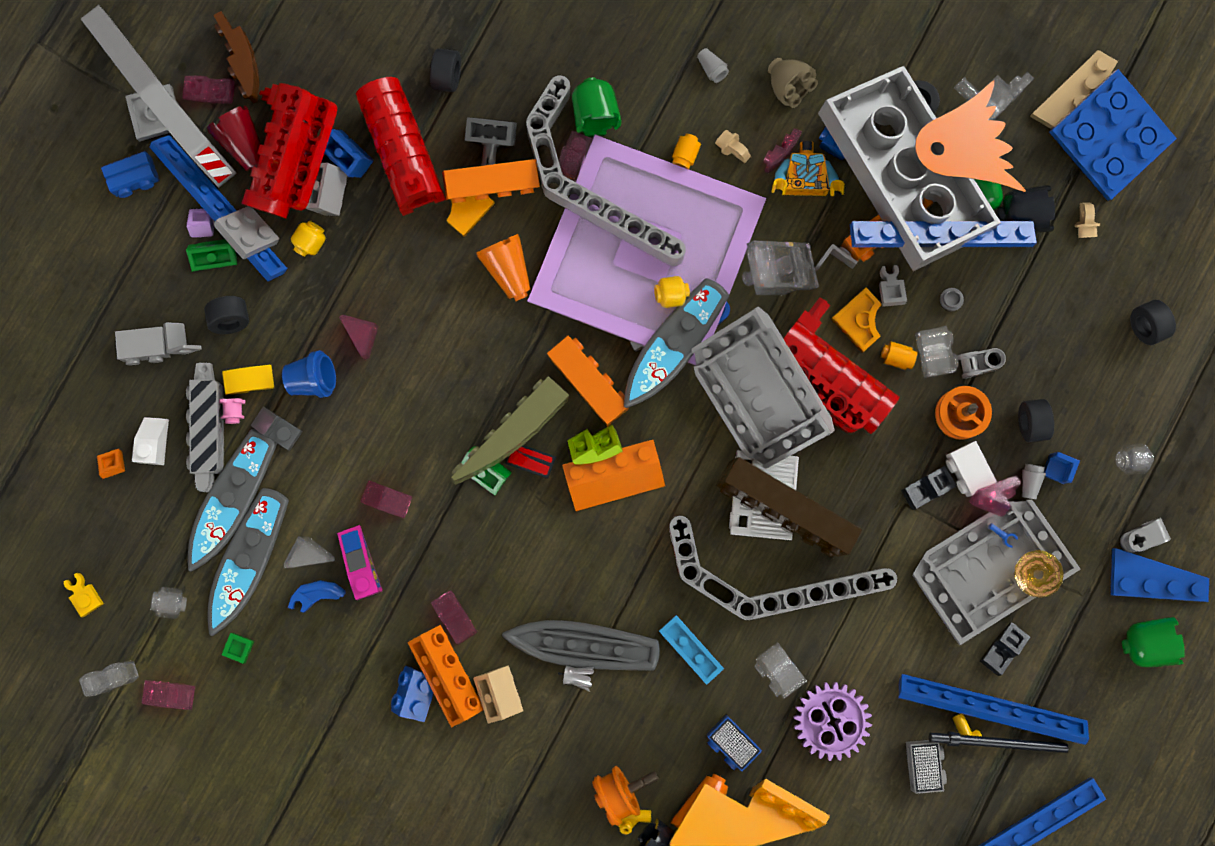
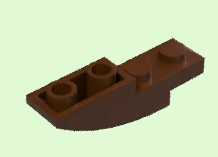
M220 11L213 15L217 21L214 26L221 37L225 36L228 41L225 43V46L231 55L227 57L231 66L227 67L234 80L238 78L241 84L238 86V89L244 99L249 98L254 104L258 102L259 75L252 46L240 26L232 29L229 21Z

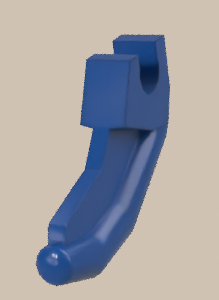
M316 581L301 585L292 595L288 608L294 609L295 603L300 601L302 603L300 612H306L320 599H339L344 597L345 590L336 583Z

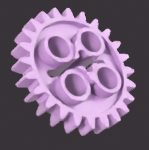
M824 682L822 690L815 685L814 694L809 690L806 691L809 696L808 699L800 697L801 702L804 704L803 707H795L801 712L800 715L793 716L794 719L800 721L799 724L794 725V728L802 731L797 735V738H805L802 746L807 747L811 745L809 750L811 754L818 750V757L820 759L825 753L829 761L832 760L833 754L836 755L839 761L842 759V753L850 758L851 749L858 753L859 750L856 745L858 743L861 745L866 744L861 739L862 736H870L865 731V728L872 727V724L866 722L865 719L871 717V714L864 713V710L869 706L868 704H860L863 699L861 695L854 697L855 689L852 688L847 693V685L845 684L838 689L837 682H833L832 688L829 687L827 682ZM836 699L843 700L844 707L840 711L833 710L832 705ZM824 701L828 705L830 714L834 718H838L835 724L842 735V741H839L834 727L827 724L830 718L822 705ZM815 709H821L822 718L819 721H812L811 713ZM847 721H852L854 724V729L850 733H844L843 725ZM825 731L832 732L833 737L829 743L821 741V735Z

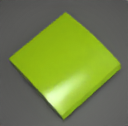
M613 425L606 427L593 436L586 429L567 440L574 464L598 462L623 451L617 431Z

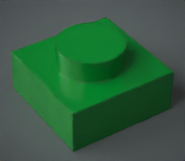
M230 633L222 656L244 664L247 661L254 641L241 635Z

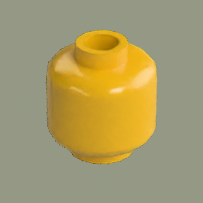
M312 221L300 223L291 237V242L295 246L294 251L304 257L307 254H317L326 240L323 234L324 229Z
M680 276L660 278L658 284L654 285L655 299L664 308L682 306L686 301V297L690 296L689 285L684 283Z

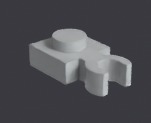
M894 265L892 268L893 274H888L885 266H882L880 270V277L884 280L879 284L882 307L905 305L907 302L904 280H897L896 278L899 273L897 265Z

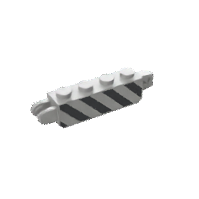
M196 363L194 380H189V386L186 388V396L189 400L186 419L190 423V432L186 436L187 445L190 446V455L187 456L186 464L187 468L190 469V473L195 474V488L208 493L214 484V474H220L224 468V419L220 418L223 415V405L219 403V399H224V386L215 381L213 365L211 363Z

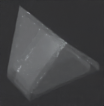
M298 536L284 562V569L335 561V556L309 537Z

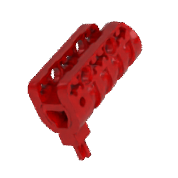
M384 77L363 85L357 90L356 98L402 215L414 212L413 209L434 201L436 204L446 200L399 79L396 77Z
M279 83L278 85L273 84L272 88L265 87L264 91L260 90L261 100L271 105V110L274 113L271 122L266 123L264 132L267 135L264 145H259L257 152L260 155L257 167L252 168L250 176L253 177L250 190H245L241 204L287 219L290 208L302 211L309 203L335 121L337 105L325 98L317 97L298 86ZM321 128V133H320V135L317 137V133H318L319 129ZM307 172V177L303 182L304 175Z
M819 297L809 312L806 310L803 312L784 337V341L813 388L818 391L817 394L821 401L825 398L824 395L828 398L822 403L827 411L832 414L830 416L832 417L833 424L846 433H853L863 428L872 434L887 417L900 397L815 334L822 324L819 320L830 307V304L825 299L823 300ZM830 402H834L838 406V411L831 408Z

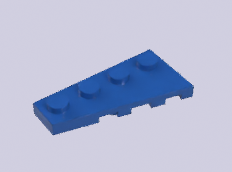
M1112 548L1111 595L1209 602V578Z

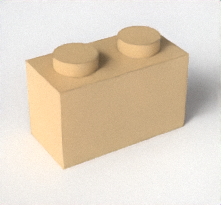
M509 665L473 678L488 723L500 721L523 712L521 700L518 696Z

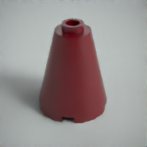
M245 105L243 108L239 106L220 116L217 125L212 122L207 126L206 130L246 171L257 167L260 157L257 152L261 143L249 110Z

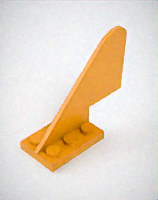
M767 779L753 787L749 795L752 798L748 807L704 784L671 839L669 846H759L804 832L814 831L826 825L830 816Z

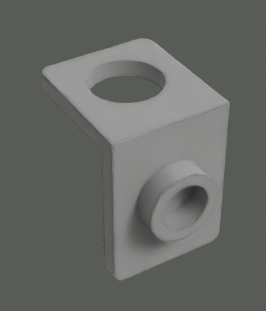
M832 244L816 265L815 270L817 271L829 254L835 256L851 269L858 262L851 257V253L843 247L838 248Z
M167 322L163 324L167 354L186 355L202 349L198 345H187L183 323Z

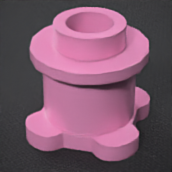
M239 398L219 399V403L223 405V415L220 418L225 419L226 424H238L240 419H244L242 404H245V400Z

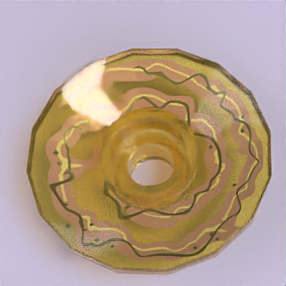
M1041 550L1030 551L1020 557L1015 565L1014 572L1019 588L1029 596L1038 598L1047 597L1056 592L1063 582L1064 575L1059 560L1051 553ZM1036 570H1040L1043 573L1041 579L1034 577Z

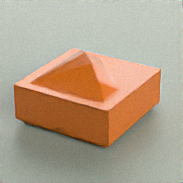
M120 449L97 456L99 475L103 479L125 472L123 453Z

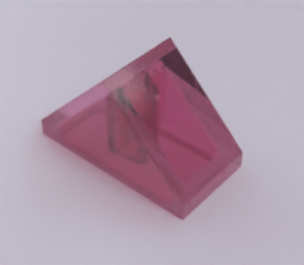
M341 315L339 318L360 356L367 360L370 358L378 326L372 322Z
M368 481L361 503L405 518L412 496Z

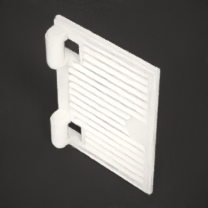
M737 450L735 458L740 457L744 460H752V465L796 490L799 457L789 456L764 469L762 463L753 457L750 459L743 451ZM733 496L729 524L730 534L792 540V534L780 528L782 524L775 520L770 522L762 518L760 511L754 508L753 510L745 508L740 504L741 500ZM740 515L747 516V527H739Z

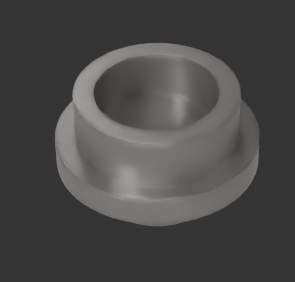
M948 288L940 296L942 307L948 311L958 310L964 302L963 294L956 288Z

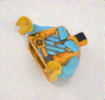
M803 141L800 142V153H792L790 158L784 160L776 171L771 191L774 193L775 189H780L783 192L782 195L826 196L830 187V195L834 196V191H840L841 195H844L845 185L843 181L839 180L831 163L825 160L824 154L813 153L814 143Z

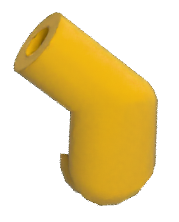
M959 714L952 718L960 735L982 736L979 730L971 732L964 714Z
M640 810V815L634 816L632 814L624 818L622 824L619 825L620 832L627 835L632 832V828L638 822L651 823V810Z

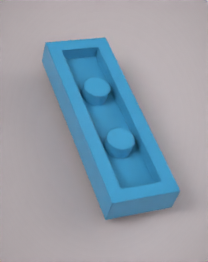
M677 615L659 630L706 685L724 669Z

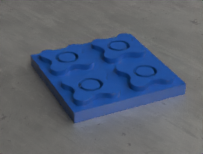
M1119 69L1111 73L1049 131L1107 201L1112 200L1177 139Z

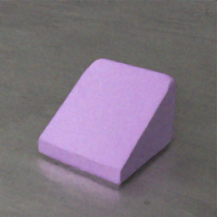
M204 209L189 210L187 229L190 236L193 238L213 236V219Z

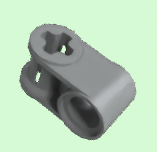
M998 348L979 352L974 351L957 356L958 360H961L964 373L962 374V379L996 371L1006 361L1004 352ZM989 355L997 357V366H993L988 362Z
M1160 517L1123 534L1120 538V545L1124 551L1133 553L1158 546L1171 540ZM1136 538L1137 542L1133 545L1132 541Z

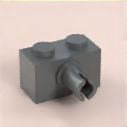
M467 117L465 141L481 142V145H484L481 166L495 164L497 147L499 145L515 146L517 123Z

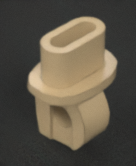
M725 130L715 142L721 148V153L724 155L732 153L744 163L751 157L748 149L739 142V135L737 133L732 134Z
M1089 202L1080 203V221L1075 224V228L1078 227V238L1097 237V226H1100V223L1094 222L1095 209L1094 205Z

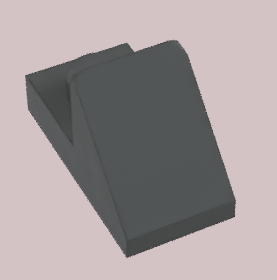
M264 406L251 424L262 435L272 439L289 451L303 432Z

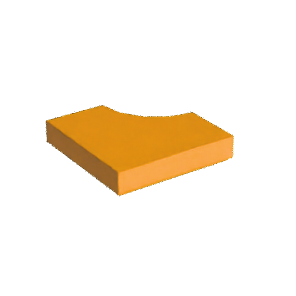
M475 196L466 197V202L452 204L451 214L446 221L465 237L495 203L491 198L475 201Z
M866 287L831 319L863 353L881 337L876 330L875 316L882 304Z

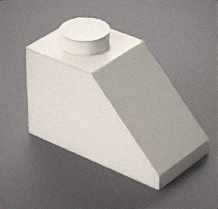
M144 417L134 438L132 462L164 465L169 419Z

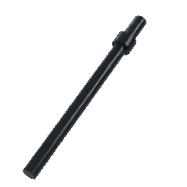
M948 731L947 734L929 733V742L946 743L947 746L954 747L972 745L1060 753L1068 752L1067 743L960 735L959 732Z

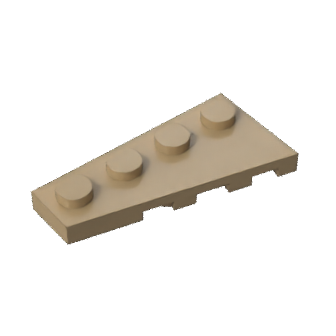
M1099 50L1096 51L1030 117L1052 129L1111 74L1118 61Z

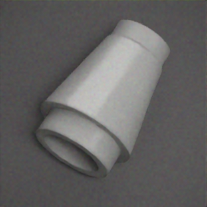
M708 48L703 49L697 55L709 80L717 83L728 75L727 64L709 51Z
M1025 464V469H1022V497L1037 499L1046 475L1044 473L1045 467Z

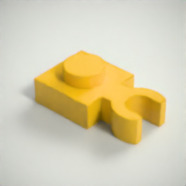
M76 573L74 574L77 579L76 585H72L70 580H65L64 586L74 592L69 599L80 617H85L104 603L92 584L84 586L85 579L83 575Z

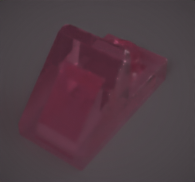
M574 131L571 132L566 147L562 148L559 159L563 176L576 182L593 138Z
M1017 476L1010 477L978 489L969 501L973 506L998 516H1004L1011 508L1007 499L1016 494L1015 490L1021 482Z

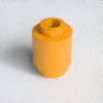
M685 134V136L679 137L672 155L673 164L686 169L693 166L701 146L696 136Z
M890 341L889 345L885 344L883 346L881 358H884V364L904 370L906 368L912 369L917 358V351H914L912 347Z

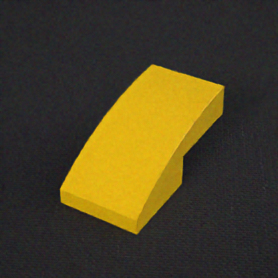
M271 365L222 371L225 395L274 388Z

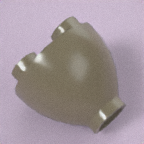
M776 58L768 67V72L771 74L773 91L778 100L785 106L797 107L801 103L802 98L808 92L813 91L818 85V81L815 79V69L802 61Z

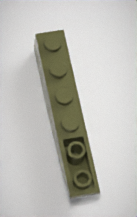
M549 376L544 381L540 379L532 388L534 392L529 397L524 396L517 403L516 406L518 408L513 414L507 413L500 421L502 425L496 431L492 429L484 438L486 442L480 448L476 446L468 454L469 459L464 465L460 463L452 471L453 476L451 477L452 482L457 485L498 464L522 447L568 401L569 394Z

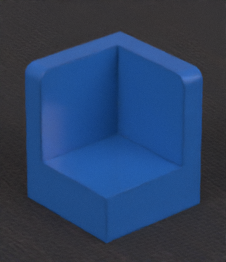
M1060 452L1051 453L1044 468L1045 477L1062 484L1072 483L1080 460Z

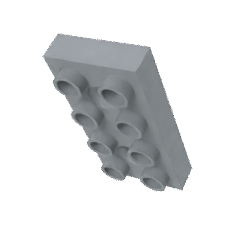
M904 66L825 101L818 113L881 219L883 221H892L905 242L903 247H899L913 271L962 248L961 246L964 243L995 229L1001 223L973 178L940 175L926 168L919 160L915 147L918 133L926 124L937 118ZM873 121L880 125L890 124L896 136L889 137L881 134L875 128ZM934 142L931 145V151L935 155H941L944 152V146L939 142ZM925 198L938 202L943 210V216L938 217L927 212L922 204V199L924 200ZM905 221H925L930 224H941L945 221H986L988 224L983 227L976 224L970 230V233L946 245L941 246L940 243H937L934 247H920L917 242L919 239L918 235L913 236Z

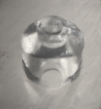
M1126 444L1117 452L1115 461L1117 467L1124 474H1144L1151 468L1154 456L1145 444Z
M160 587L157 592H153L151 610L154 611L156 617L176 619L180 611L185 612L187 598L182 597L183 592L179 588Z

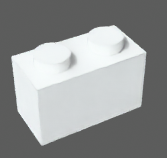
M976 441L946 455L948 459L946 460L947 467L951 473H955L959 480L956 482L960 492L966 494L967 497L997 484Z

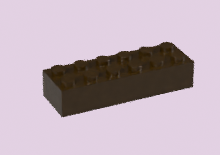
M740 457L728 462L716 484L717 487L721 488L720 493L729 498L733 496L741 500L740 504L749 510L754 508L760 511L762 518L773 522V520L782 524L781 529L790 534L794 532L802 536L801 540L811 546L816 544L822 548L821 552L831 558L849 555L862 532L861 528Z

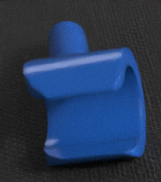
M993 523L989 524L988 528L1002 538L1003 544L1012 548L1013 546L1007 543V538L1012 536L1018 540V537L1013 533L1002 531Z

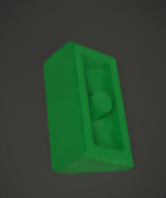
M226 239L190 244L186 249L191 271L238 264L236 251Z
M476 446L472 447V448L467 452L466 456L464 457V459H463L462 462H461L463 465H464V464L467 462V460L469 459L468 454H469ZM498 463L472 477V479L496 495L511 475V471Z

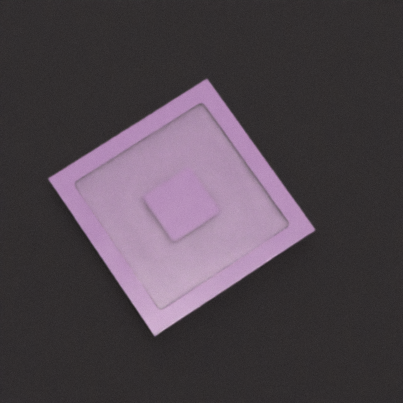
M595 135L576 183L681 240L686 246L683 262L678 266H670L565 208L528 302L645 346L661 324L677 308H664L660 303L656 302L654 285L658 284L660 278L680 276L684 283H688L690 293L705 278L719 283L730 294L766 198ZM571 194L569 197L571 200L579 198L576 194ZM591 205L588 207L590 211H597L600 209L596 205ZM611 216L608 218V220L613 223L618 222L620 220L616 216ZM636 227L628 229L633 234L640 232ZM651 238L648 240L649 243L653 245H658L660 243V241L656 238ZM675 250L673 253L671 252L672 255L678 253L677 250ZM725 305L703 341L714 335ZM695 353L688 363L696 365Z

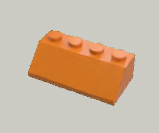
M654 440L622 448L623 451L619 454L598 462L588 464H574V462L563 464L575 511L665 487Z

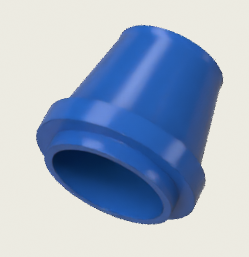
M322 351L311 352L307 357L285 365L282 370L284 387L288 394L292 396L316 395L320 398L328 397L332 394L336 385L334 365L329 356Z

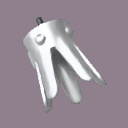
M566 666L565 673L558 672L559 675H564L563 684H573L590 692L586 687L592 686L590 683L591 678L583 674H593L594 667L574 668Z

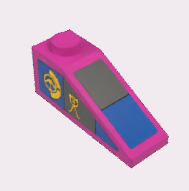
M358 525L337 533L355 600L382 592L361 526Z

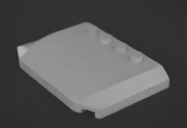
M760 307L750 311L692 348V354L695 353L696 366H694L696 377L743 453L750 459L753 457L762 463L764 469L773 466L834 431L832 417L770 316Z
M1033 500L1003 503L931 548L924 554L912 576L960 646L1036 598L1022 590L1017 582L1015 571L1024 555L1036 552L1045 554L1047 558L1054 556V561L1060 569V582L1079 571L1080 567ZM993 523L1002 531L1015 534L1018 540L1012 536L1007 538V543L1013 547L1005 546L1002 538L988 528L989 524ZM1034 556L1027 560L1019 570L1021 583L1035 594L1044 593L1048 589L1037 592L1029 589L1028 585L1023 582L1021 573L1023 567L1035 560L1046 563L1047 570L1038 564L1031 566L1026 571L1027 581L1030 580L1032 586L1036 588L1052 584L1056 578L1052 577L1050 581L1047 580L1056 573V570L1050 563L1044 562L1042 557Z

